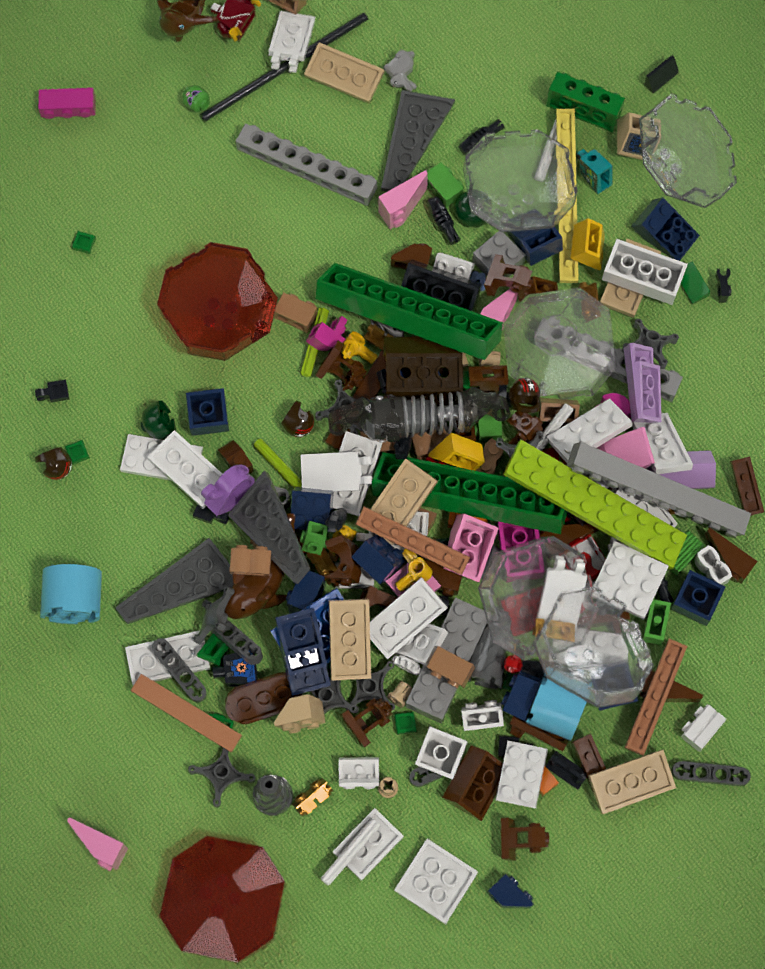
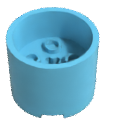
M60 564L45 567L42 570L40 617H49V622L61 624H78V622H84L85 620L93 623L100 620L102 571L91 566L77 564Z
M547 667L544 676L548 678L543 677L530 711L531 714H529L526 723L571 741L586 705L592 684Z

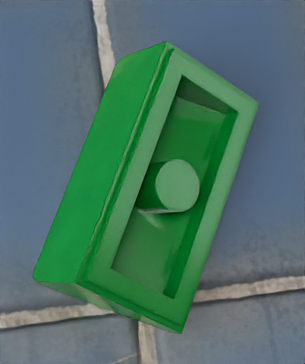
M694 262L688 263L681 286L691 303L694 304L709 297L710 290Z

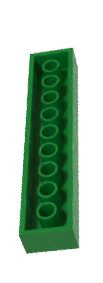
M334 263L316 283L317 300L466 353L478 359L485 360L501 341L503 322L337 263Z
M382 453L372 480L373 496L379 497L404 460L395 459L394 454ZM407 457L409 461L438 481L422 506L561 534L568 511L508 477Z

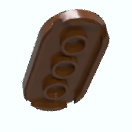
M279 672L232 689L226 697L225 709L231 720L239 724H250L280 714L290 698L302 696L303 693L292 696L286 672Z

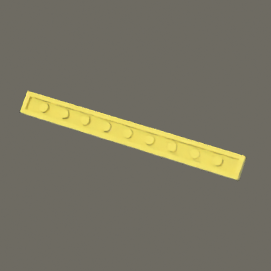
M556 109L558 232L563 240V250L559 252V283H578V261L571 259L574 225L577 224L575 109Z

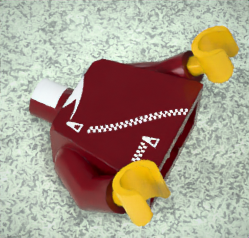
M226 0L223 6L214 3L210 12L217 15L216 24L221 36L225 39H233V41L240 42L256 16L255 5L260 7L261 2L259 0Z

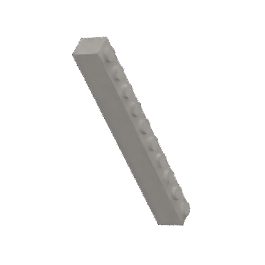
M583 442L573 444L566 465L571 467L573 472L590 475L589 478L594 481L602 480L607 482L606 485L611 488L617 489L619 487L624 489V493L635 496L636 494L645 502H655L659 508L665 510L672 509L678 516L691 517L693 522L708 524V528L710 527L716 531L722 530L729 537L736 538V536L745 535L751 513Z

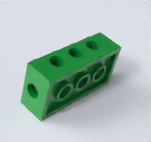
M557 71L549 88L546 107L554 110L575 109V118L613 133L617 120L620 119L625 98L618 93H611L600 86L591 85L585 80H578L567 73Z

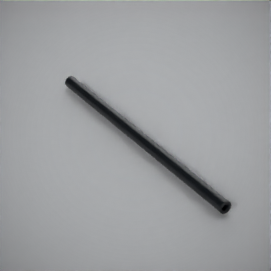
M363 12L310 45L305 59L314 54L318 43L328 46L368 20L367 15ZM289 61L280 64L279 70H270L200 114L203 121H208L288 71L290 68Z

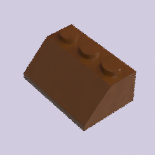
M471 745L442 798L454 807L482 821L498 792L503 763L488 751Z

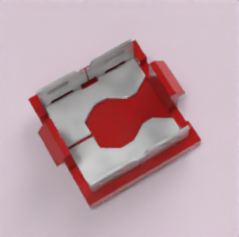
M591 534L583 539H575L569 543L570 546L557 554L558 556H564V560H566L565 568L567 570H573L575 558L583 559V563H585L583 573L587 574L586 582L598 577L606 561L605 556Z

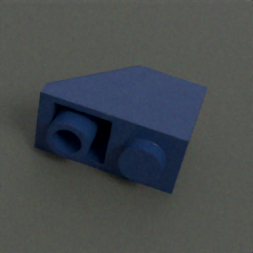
M505 874L487 892L501 908L530 909L534 905L532 902L533 897L526 890L522 892L518 888L519 883L512 875L508 877Z

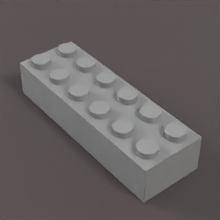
M455 598L441 627L448 632L441 648L470 662L491 613ZM423 665L407 699L406 708L442 724L458 689L449 685L447 679L443 677L437 679L430 675L431 671L426 665Z

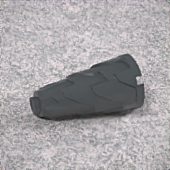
M497 610L496 613L490 616L470 660L475 669L468 682H471V678H474L475 685L490 689L502 688L507 638L511 623L507 612Z
M271 774L264 775L254 787V804L265 815L278 816L288 810L292 804L293 790L289 782L283 777Z

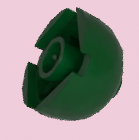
M466 191L456 200L454 207L455 217L464 227H481L490 218V201L480 191Z
M164 401L153 402L146 407L142 414V430L155 439H165L174 430L176 431L174 418L170 421L168 414L171 411Z

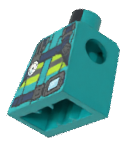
M585 149L580 150L576 155L580 160V172L594 191L599 194L612 185V164L597 150H592L588 153Z

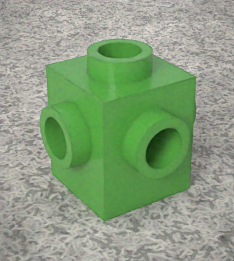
M309 521L306 531H302L300 542L303 543L302 551L321 555L322 549L327 548L325 541L329 540V537H326L327 525Z

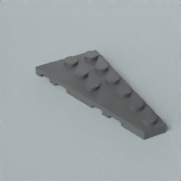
M402 90L381 191L388 192L409 179L455 104V99Z
M263 471L228 516L258 546L268 547L267 550L271 551V559L293 582L298 584L310 570V567L268 472Z
M208 538L115 608L125 622L130 624L223 592L226 586L230 588L233 586L230 564L211 539Z

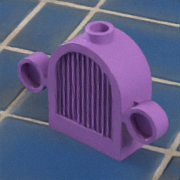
M244 465L232 466L219 477L215 485L209 484L202 490L201 495L206 499L204 504L216 516L232 511L253 485L255 479L248 473L249 469Z

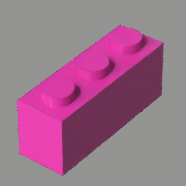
M40 89L39 112L41 118H71L72 116L86 118L96 116L94 89Z

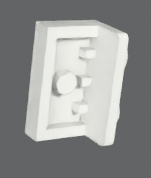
M437 253L434 263L436 268L467 279L470 278L475 263L444 253Z
M379 757L339 758V787L354 789L355 787L363 786L365 789H373L375 786H379Z

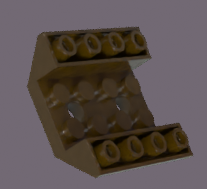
M383 337V357H385L386 393L384 394V402L401 400L402 396L406 400L411 399L412 396L415 399H420L421 395L424 396L425 400H430V395L432 394L438 407L440 406V393L443 394L444 406H449V392L452 393L453 405H456L457 392H460L463 397L462 352L430 340H425L422 337ZM402 368L409 369L410 377L403 378L400 375V370ZM440 368L447 369L448 376L446 378L439 376L438 370Z

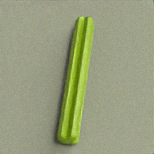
M324 307L318 309L314 326L321 322L326 324L329 314L328 309ZM308 344L300 372L303 377H311L318 350Z
M258 439L254 443V447L293 488L302 487L300 478L262 439Z

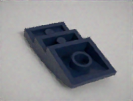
M314 608L276 617V627L291 695L294 696L331 686L323 651L324 645Z

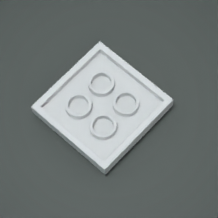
M615 541L590 594L644 619L669 566Z
M426 839L394 891L446 925L478 874V871L429 839Z

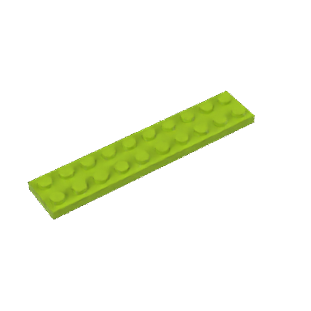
M520 440L503 475L634 550L668 565L669 570L674 568L687 534L586 476L573 472L572 468L525 441Z

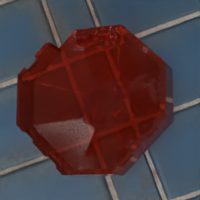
M210 242L204 246L203 250L190 254L182 259L180 264L165 270L157 306L159 313L187 354L226 361L270 333L278 297L266 282L264 271L255 262L247 248Z
M205 836L172 858L160 918L183 953L241 964L274 942L286 882L263 847Z

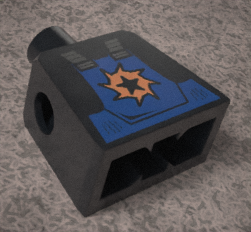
M236 653L223 656L224 666L212 667L213 678L225 677L227 687H238L258 680L257 665L248 664Z

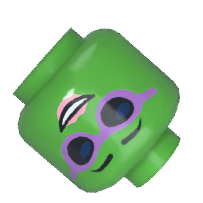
M193 85L184 90L182 95L183 103L194 112H200L208 108L210 97L204 89L198 85Z

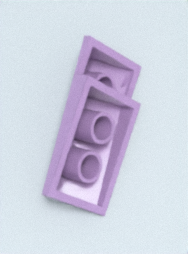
M629 343L624 347L631 420L632 422L659 423L661 422L660 366L653 364L652 347Z
M688 451L687 453L693 463L692 470L659 474L692 489L715 488L716 462L711 451ZM651 466L645 468L649 471L654 472Z

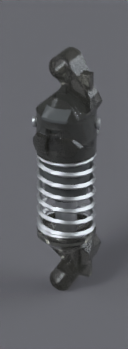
M471 387L466 391L456 393V405H453L452 393L449 392V406H444L443 394L440 393V406L438 407L432 394L430 395V400H425L423 395L420 396V399H415L412 396L408 400L404 396L396 397L392 394L376 396V399L360 397L350 405H342L340 408L332 411L328 415V424L332 435H343L347 429L354 426L366 434L372 441L384 443L386 440L387 442H397L400 439L407 438L408 435L413 438L416 433L422 437L426 431L430 436L434 430H436L437 434L441 435L443 427L448 434L452 432L453 427L457 433H469L484 415L488 414L497 421H505L510 417V411L505 397L497 395L496 392L486 393Z

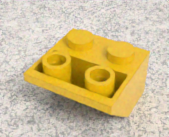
M589 218L575 224L571 249V259L599 271L602 270L605 239L602 224Z
M450 433L429 453V457L459 468L474 471L485 463L482 444L454 433Z

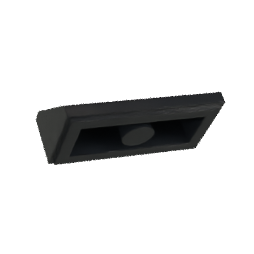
M673 55L646 75L644 85L652 93H655L679 73L675 57Z

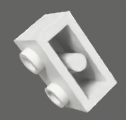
M497 700L485 701L483 705H477L475 702L467 703L465 707H462L464 731L504 726L501 702L497 703Z

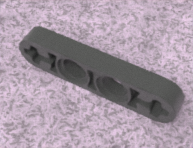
M228 619L223 632L215 628L211 630L214 635L248 664L255 665L262 661L263 654L261 648ZM227 630L233 631L230 636L223 635ZM239 641L246 642L242 647L236 646V643Z
M162 638L155 640L152 644L155 656L192 701L197 703L204 701L207 691L196 675L167 640ZM157 645H166L164 648L169 655L165 657L162 651L157 652ZM171 658H177L179 664L175 668H170L168 661ZM183 673L191 675V680L188 683L180 681V676ZM195 681L197 682L194 684L196 689H202L201 697L193 696L195 693L190 686H192V684Z
M679 761L675 763L671 770L673 777L680 781L744 786L751 778L749 770L736 766ZM683 766V770H690V766H692V777H689L690 773L687 772L680 776L676 769ZM699 767L706 770V777H697L696 769ZM719 769L726 772V779H717L716 771ZM730 770L733 771L732 775H738L742 772L746 778L742 782L737 777H733L732 781H729L731 776Z

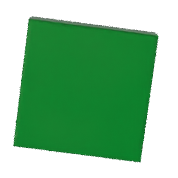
M78 231L72 249L90 254L96 236Z
M83 440L65 446L67 453L72 459V465L90 459Z
M414 712L394 714L397 735L417 732Z

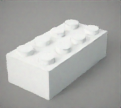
M616 239L602 280L673 305L688 264Z

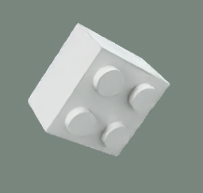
M429 726L415 765L453 779L467 741Z

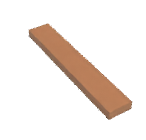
M365 506L356 522V525L460 575L463 574L469 562L470 556Z
M668 639L625 749L644 756L687 649L686 645Z
M143 674L139 676L130 690L231 753L242 737L238 732Z

